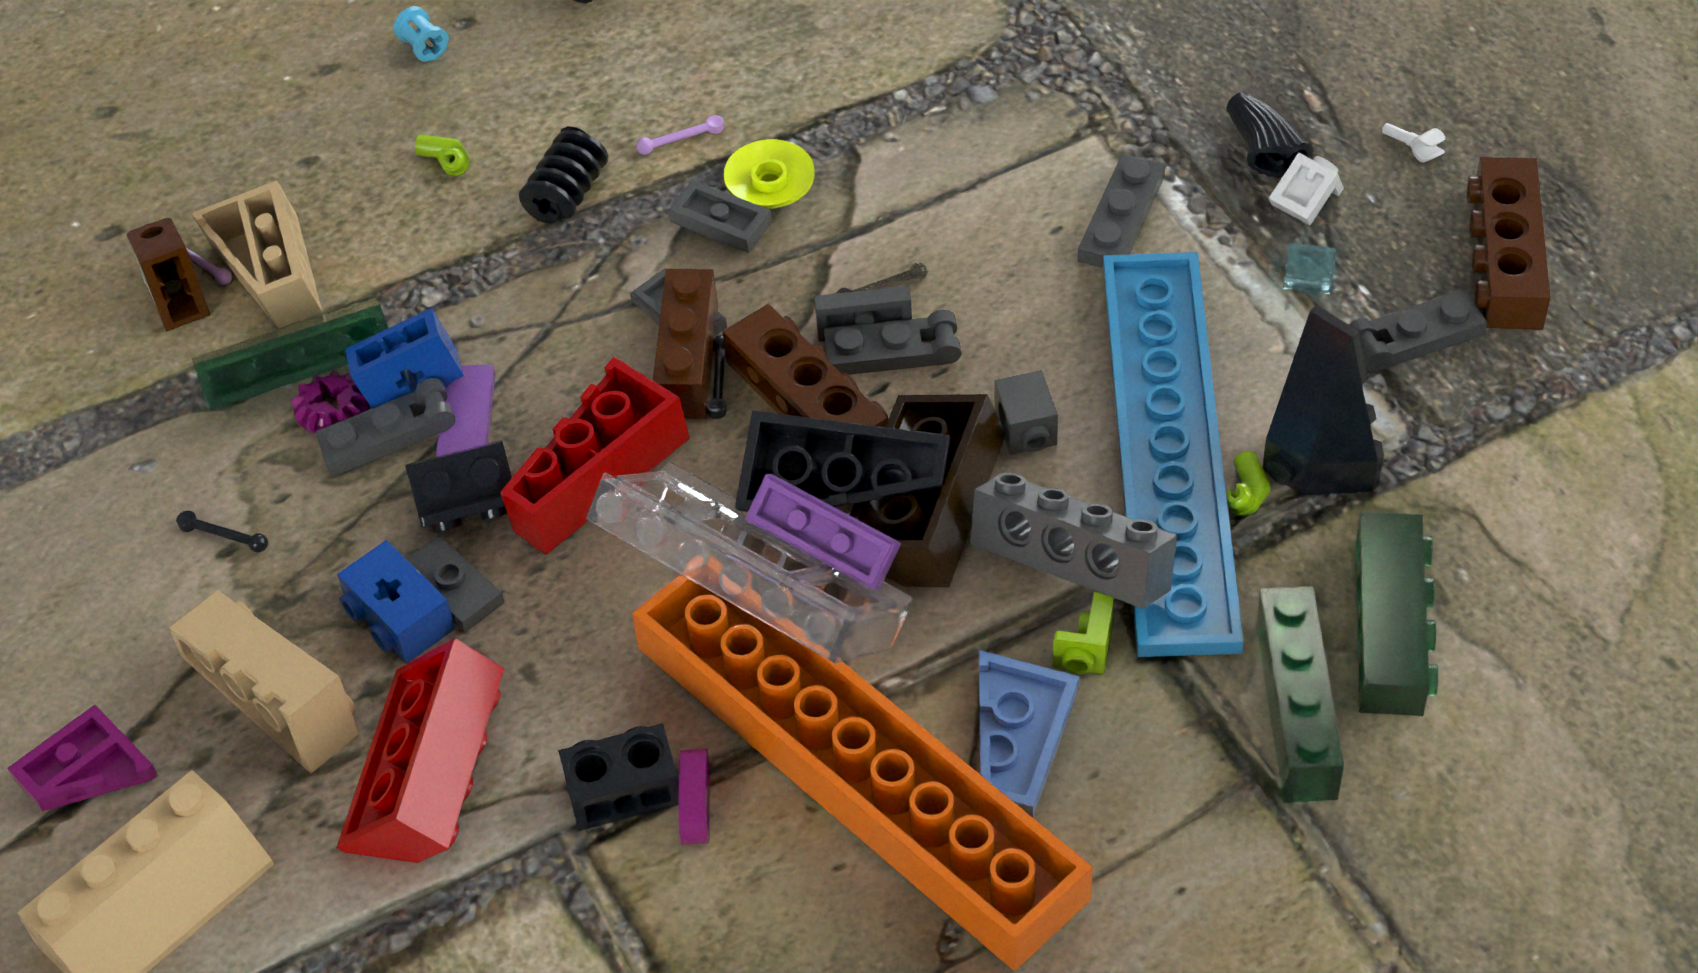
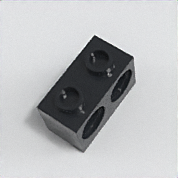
M663 723L650 727L637 726L623 734L600 740H583L572 747L558 750L578 831L679 805V780ZM643 764H654L648 768H637ZM593 777H601V779L595 782H585Z

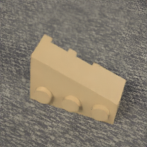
M277 180L191 213L211 247L278 329L322 313L297 214Z

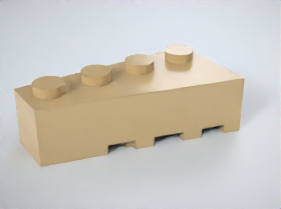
M217 590L169 627L181 657L311 774L359 735L352 714L356 711V707L351 698L345 693L340 677L255 617L243 602L239 600L234 602Z

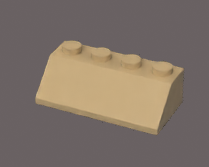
M191 770L23 907L17 914L36 946L63 973H148L273 867L274 863L228 802Z

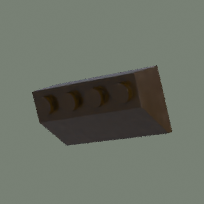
M987 394L898 395L885 427L950 435L951 437L943 487L856 503L853 505L850 516L901 543L886 578L903 587L949 588L972 527L974 489L989 481L1006 432Z

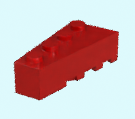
M614 356L604 367L606 375L599 384H590L580 396L582 404L570 418L562 417L552 429L554 437L545 448H536L500 491L513 532L545 555L690 439L680 397Z

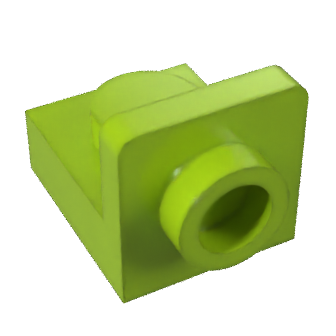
M1094 592L1091 611H1081L1077 633L1055 631L1053 667L1065 669L1074 674H1105L1113 628L1115 598L1100 592Z

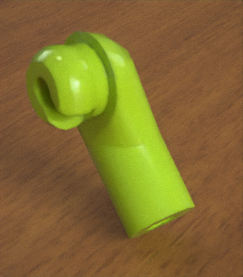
M424 134L417 136L415 141V153L417 156L437 158L443 170L451 176H460L468 170L470 157L459 139Z
M1245 451L1237 455L1233 462L1242 482L1236 483L1237 488L1234 492L1229 488L1226 492L1227 504L1230 510L1239 516L1255 513L1271 492V485L1256 452Z

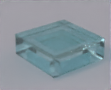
M1289 243L1283 288L1330 294L1336 248Z

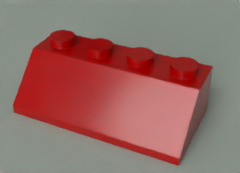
M453 638L396 670L336 847L344 853L419 863L447 851L452 846L459 832L457 820L462 804L469 796L473 787L471 775L476 759L487 742L485 730L490 713L497 706L501 696V691L498 688L504 671L502 666L458 639Z

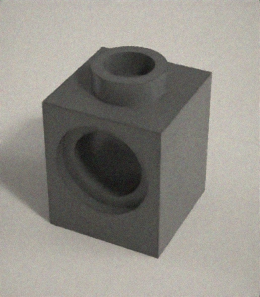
M1042 370L994 380L995 411L1006 432L1004 439L1009 454L1037 452L1046 447L1057 445L1058 413Z

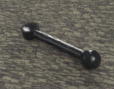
M723 335L716 336L713 340V349L716 352L713 399L707 403L708 415L713 419H720L727 412L726 403L722 400L725 363Z
M183 511L176 518V522L183 532L198 529L247 544L254 552H263L268 547V539L261 533L251 536L197 519L192 511Z

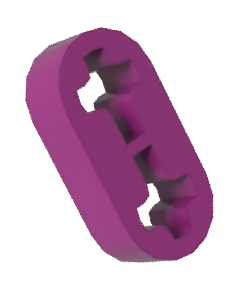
M708 749L680 750L678 815L681 845L709 844L710 763Z

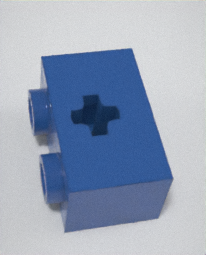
M432 308L345 348L351 378L371 408L416 391L418 384L425 379L437 378L446 387L464 376L457 348Z
M387 540L337 574L343 591L339 601L346 613L355 622L362 619L369 626V632L376 644L386 653L393 650L406 664L455 630L447 599Z

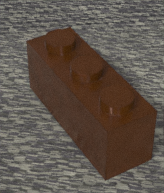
M666 269L653 381L680 397L685 419H707V403L714 351L716 311H718L713 269Z

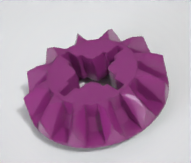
M334 368L329 376L321 378L314 373L311 383L299 384L298 396L292 399L295 419L302 428L314 434L318 430L365 412L370 406L351 378L350 372L340 375ZM331 395L333 398H337L338 409L324 401V396Z

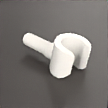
M1389 123L1383 126L1382 133L1411 146L1412 152L1419 162H1428L1445 153L1443 149L1436 145L1445 140V135L1437 128L1417 135Z

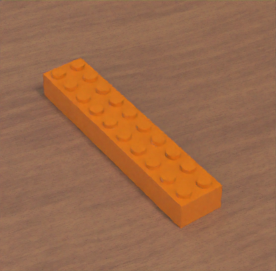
M710 552L706 553L632 613L638 649L1014 972L1091 900L1093 867Z

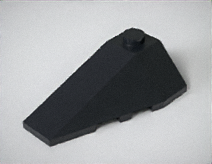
M752 411L735 509L738 511H749L766 474H773L833 507L943 487L951 437L950 435Z

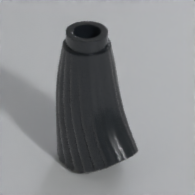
M1239 92L1229 100L1226 110L1247 145V162L1252 170L1257 171L1259 174H1265L1268 177L1282 178L1298 153L1311 159L1313 155L1311 144L1270 106L1246 92Z

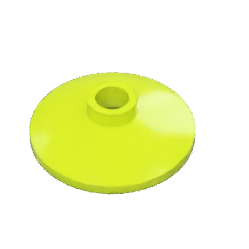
M778 139L759 140L739 148L730 156L724 168V183L731 195L767 209L779 208L796 202L809 191L815 177L814 164L809 154L794 143Z

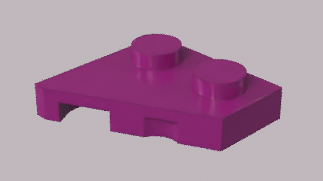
M93 705L7 768L13 780L42 811L149 782L158 776L153 764L96 705Z

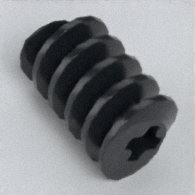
M567 126L562 128L560 133L554 138L552 145L544 153V158L537 164L536 170L529 176L527 183L519 191V200L522 207L539 222L555 223L558 218L570 219L576 212V206H579L584 200V193L591 189L592 181L599 177L601 168L608 163L609 155L605 147L598 140L577 127Z

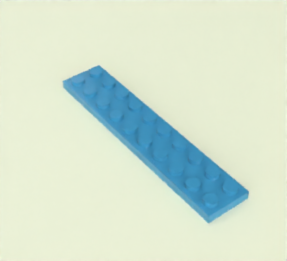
M1198 252L1103 255V276L1125 516L1134 520L1143 519L1151 521L1159 529L1177 535L1171 591L1145 609L1133 605L1137 657L1242 654L1244 641Z

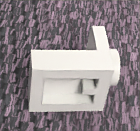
M1298 153L1268 199L1271 205L1311 225L1331 193L1339 196L1344 187L1337 173L1339 171L1338 168L1330 161L1320 156H1315L1312 160Z

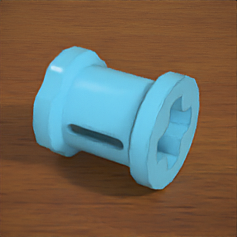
M412 6L405 9L398 15L393 25L395 36L402 42L409 43L413 47L414 55L422 62L438 59L447 49L449 41L447 32L440 26H434L430 22L427 12L421 7ZM410 21L418 27L416 30L409 25ZM428 39L433 44V47H429L424 41Z

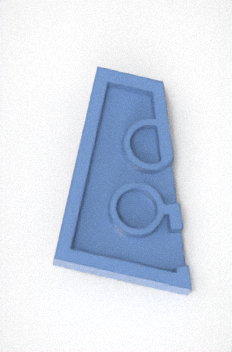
M979 650L981 776L1033 817L1078 693L1080 676Z

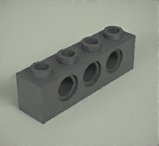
M1016 473L998 474L995 478L974 489L970 544L1145 609L1171 591L1177 535L1159 529L1155 523L1143 519L1134 520L1114 513L1109 506L1103 504H1089L1072 498L1062 489L1044 488L1026 481L1025 477Z

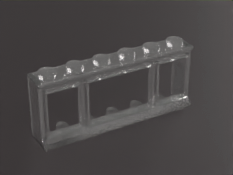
M670 461L657 472L617 475L616 478L608 473H603L586 517L588 521L833 663L892 649L913 601V597L885 581H883L879 590H873L745 520L748 512L735 509V497ZM670 489L686 498L684 504L671 505L665 502L664 498L667 490ZM721 518L725 520V523L720 533L704 524L703 520ZM747 533L766 543L761 556L743 546ZM787 556L805 565L806 568L787 571L783 569ZM836 583L847 589L844 601L841 602L824 592L826 584Z

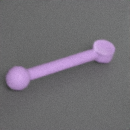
M713 115L707 118L706 123L651 140L643 137L637 141L636 149L640 154L648 155L652 152L653 148L704 132L711 134L721 133L724 129L723 118Z
M186 248L191 262L212 274L219 285L225 286L230 284L233 275L229 269H219Z

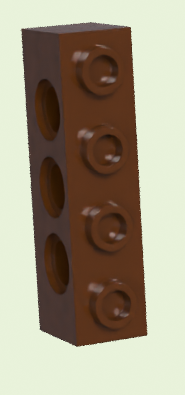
M1480 157L1477 175H1469L1467 183V202L1475 204V209H1472L1470 214L1469 232L1471 238H1478V244H1474L1472 270L1473 273H1480L1481 280L1477 279L1475 305L1477 308H1483L1484 318L1488 322L1487 328L1543 330L1550 302V287L1537 158Z
M769 303L723 330L726 363L778 414L880 427L886 426L889 418L884 408L876 401L870 402L859 391L857 384L848 373H840L829 362L826 353L819 345H811L800 334L794 321L788 316L782 317Z

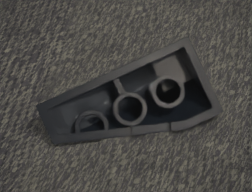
M1317 305L1309 312L1266 437L1262 467L1275 482L1287 485L1300 495L1373 492L1379 486L1384 452L1381 441L1373 439L1371 424L1377 418L1374 406L1366 403L1362 384L1368 379L1359 331Z

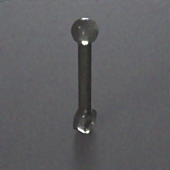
M914 263L908 271L854 290L841 288L836 293L891 287L910 279L921 281L927 276V267L922 263Z

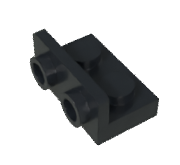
M502 440L405 465L421 527L431 525L433 532H440L461 526V517L480 513L481 519H491L507 514L500 491L511 480L512 476Z

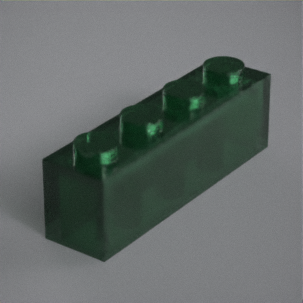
M373 298L193 357L192 361L209 410H213L346 366L348 361L345 348L388 329L380 303Z
M1360 512L1355 538L1359 713L1423 716L1428 695H1437L1438 665L1429 664L1428 651H1435L1436 621L1427 620L1426 608H1433L1435 585L1433 577H1425V566H1431L1433 541L1432 536L1423 535V515Z
M1313 586L1260 589L1256 629L1284 803L1338 800L1344 761Z

